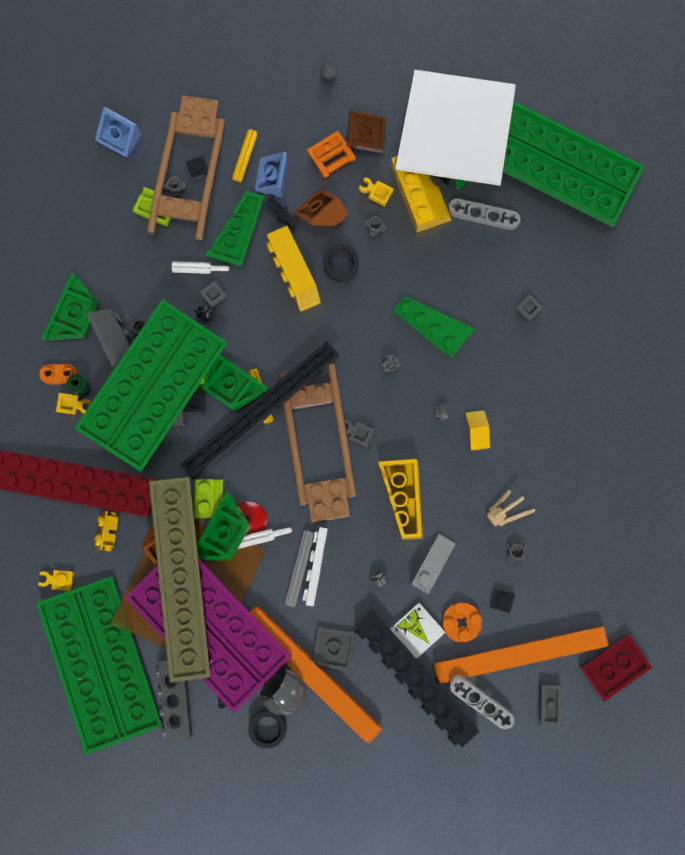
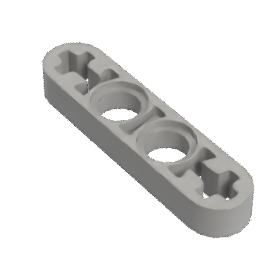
M453 199L449 204V213L455 218L508 230L516 229L520 223V216L515 211L463 199ZM456 204L460 205L458 212L454 208ZM468 206L467 214H464L465 207ZM477 208L480 210V215L477 217L472 216L470 210ZM495 212L499 217L497 220L492 221L489 219L488 214ZM502 214L505 215V216H504L503 223L500 222V221H501V218H502ZM514 217V221L516 222H513V224H509V220L506 219Z
M455 675L450 679L449 687L454 695L498 727L509 729L513 726L514 716L502 704L461 675ZM461 682L463 688L466 689L465 693L460 687L456 688L454 684ZM472 692L479 693V698L476 701L469 700V695ZM486 704H494V710L486 712L484 710ZM498 712L503 717H508L509 720L502 722L500 716L497 715Z

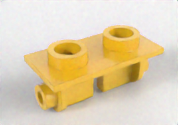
M103 511L102 515L98 516L97 526H100L99 534L95 536L94 545L97 546L96 550H102L104 547V551L112 552L116 534H109V530L117 531L119 517H117V513L110 512L108 516V511Z

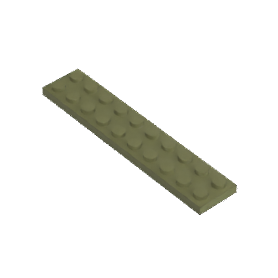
M190 478L149 481L170 682L209 678L210 668Z

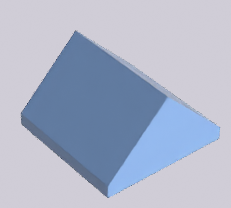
M104 107L95 140L122 156L128 157L141 136L137 124Z
M286 152L260 158L254 193L283 197L288 168Z

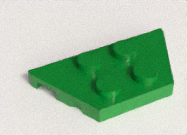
M71 273L42 335V339L45 341L85 338L91 325L86 314L97 311L100 303L73 273Z
M221 355L218 356L208 371L203 385L204 391L233 411L261 397L269 390L268 387Z
M227 492L197 543V554L201 561H231L250 528V524L233 496Z

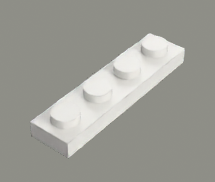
M320 527L319 532L315 531L313 543H317L316 550L311 552L310 562H313L312 570L308 569L306 580L310 584L309 589H305L303 601H306L308 606H314L327 528Z

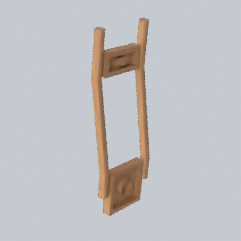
M182 95L179 114L171 112L153 194L147 229L148 233L153 234L155 232L157 215L162 217L198 221L195 239H203L208 203L225 123L224 119H217L219 100ZM175 132L214 138L201 202L161 197Z
M331 364L328 367L330 384L306 386L283 404L299 505L309 504L312 523L350 517L347 497H356L335 364ZM286 372L279 373L280 380L287 375ZM333 402L346 478L304 485L292 409Z

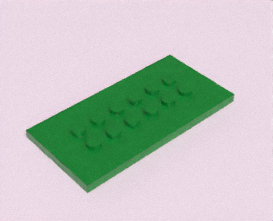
M513 101L503 172L613 227L644 165Z
M162 299L74 429L141 472L227 342Z
M112 576L36 602L85 755L162 727Z

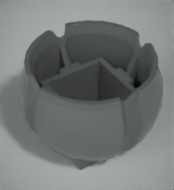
M282 667L276 671L277 675L273 674L266 681L260 693L262 697L259 700L271 713L289 717L304 704L306 688L297 673Z

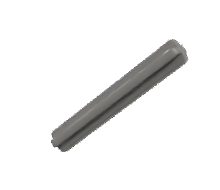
M306 530L303 533L285 604L288 606L296 607L314 540L315 533Z

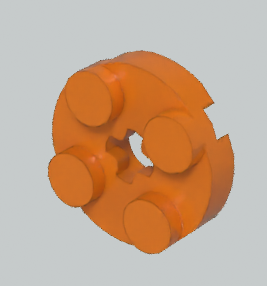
M467 603L451 605L445 611L442 618L445 634L456 642L473 640L481 630L482 618L478 610ZM465 617L467 626L459 628L457 619Z

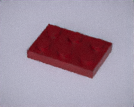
M627 634L580 667V669L601 700L605 702L652 669V666L631 636Z

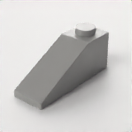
M438 534L410 585L429 594L456 543Z

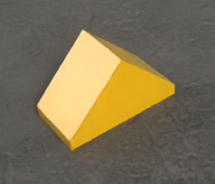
M485 411L465 413L471 451L490 448L489 423Z

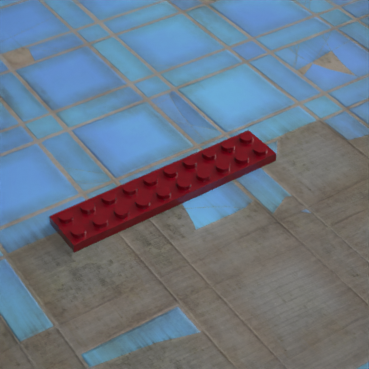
M0 450V490L150 518L152 504L149 481H158L156 478Z

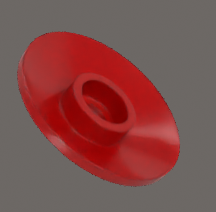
M248 501L238 504L245 518H251L250 528L246 535L265 531L268 522L265 510L255 502Z

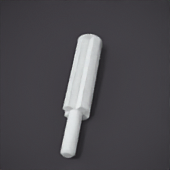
M172 262V273L211 274V271H229V266L211 265L210 262Z
M288 527L276 531L269 529L245 535L238 549L274 540L276 536L292 533V528Z

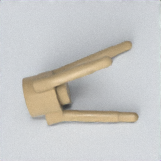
M508 490L494 506L488 509L490 512L486 515L495 527L497 525L501 527L508 522L534 513L535 509L527 510L504 519L507 517L505 514L507 511L524 500L522 496L502 509L499 506L511 493V490Z

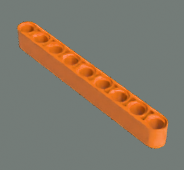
M256 605L250 611L292 656L285 663L369 744L383 729L379 723L321 667H317L312 658L259 606Z
M601 626L441 661L433 665L437 683L439 684L449 682L455 675H461L465 678L599 649L607 647L609 644L605 628Z

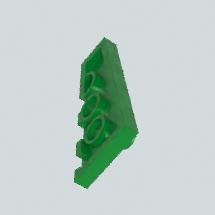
M248 191L245 192L233 215L224 225L225 227L221 234L217 236L214 245L207 252V257L243 267L265 199L264 196Z
M404 296L393 309L397 316L450 359L475 331L474 328L407 296Z

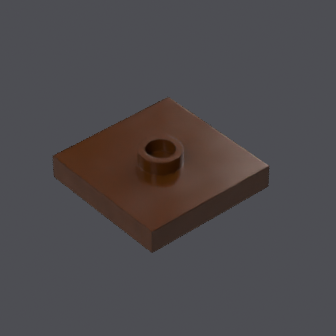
M350 110L346 147L382 153L384 150L386 117Z

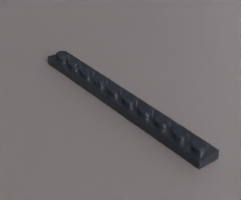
M326 341L180 464L191 479L197 478L340 357L338 352Z

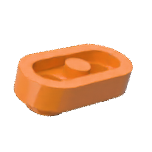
M50 364L41 368L39 376L44 383L57 385L66 384L69 376H65L66 371L71 372L69 376L79 374V372L70 364ZM51 371V376L46 377V373Z

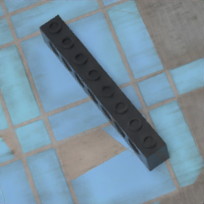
M374 610L369 612L355 625L358 628L355 632L362 640L365 637L371 643L368 647L375 655L378 652L384 658L381 662L387 669L393 668L397 674L394 677L401 685L404 683L410 688L408 693L414 700L417 698L423 703L421 708L429 716L432 713L437 720L434 723L441 731L444 729L448 731L450 735L447 738L454 746L459 744L462 748L480 732ZM373 628L380 629L381 637L379 639H372L370 637V631ZM386 643L394 645V652L392 654L384 653L383 646ZM404 658L407 660V667L405 669L397 668L396 662L398 659ZM417 673L420 675V682L415 685L411 684L410 676ZM425 689H432L434 692L433 697L429 700L423 697ZM439 704H445L447 707V711L443 715H439L436 712ZM454 719L460 721V727L457 730L450 729V722Z

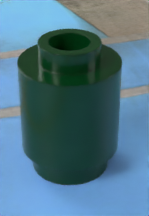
M73 374L67 379V388L73 394L83 396L88 392L89 382L82 375Z

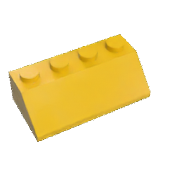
M398 156L391 158V169L416 233L451 221L440 189L429 179L430 175L395 170Z

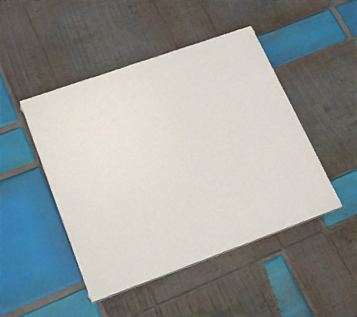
M415 70L395 170L500 186L516 84Z

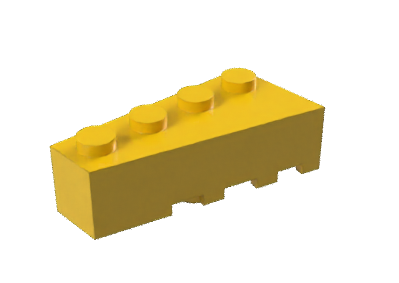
M288 226L267 234L269 241L266 243L270 253H274L275 257H273L275 265L277 268H281L282 272H280L284 283H288V292L291 298L294 297L300 312L320 304L317 286Z
M418 460L378 462L402 539H424Z

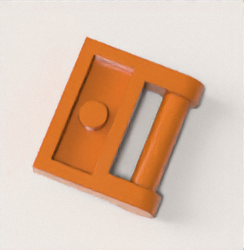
M339 131L307 149L308 155L324 179L347 162L356 160L351 149L346 147V142ZM342 151L346 154L327 167L323 165V163Z

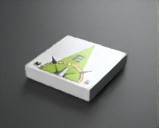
M420 603L390 628L416 659L445 633Z

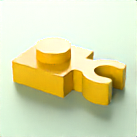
M364 177L363 182L368 184V187L359 186V191L365 194L370 193V200L385 207L394 189L380 181H377L374 185L369 178Z
M59 393L56 412L76 415V410H80L84 414L86 410L83 409V405L86 403L91 404V401L84 399L80 402L77 395Z
M54 570L53 576L48 572H40L39 575H45L47 580L44 583H38V585L46 587L52 584L51 590L71 591L73 590L75 572Z

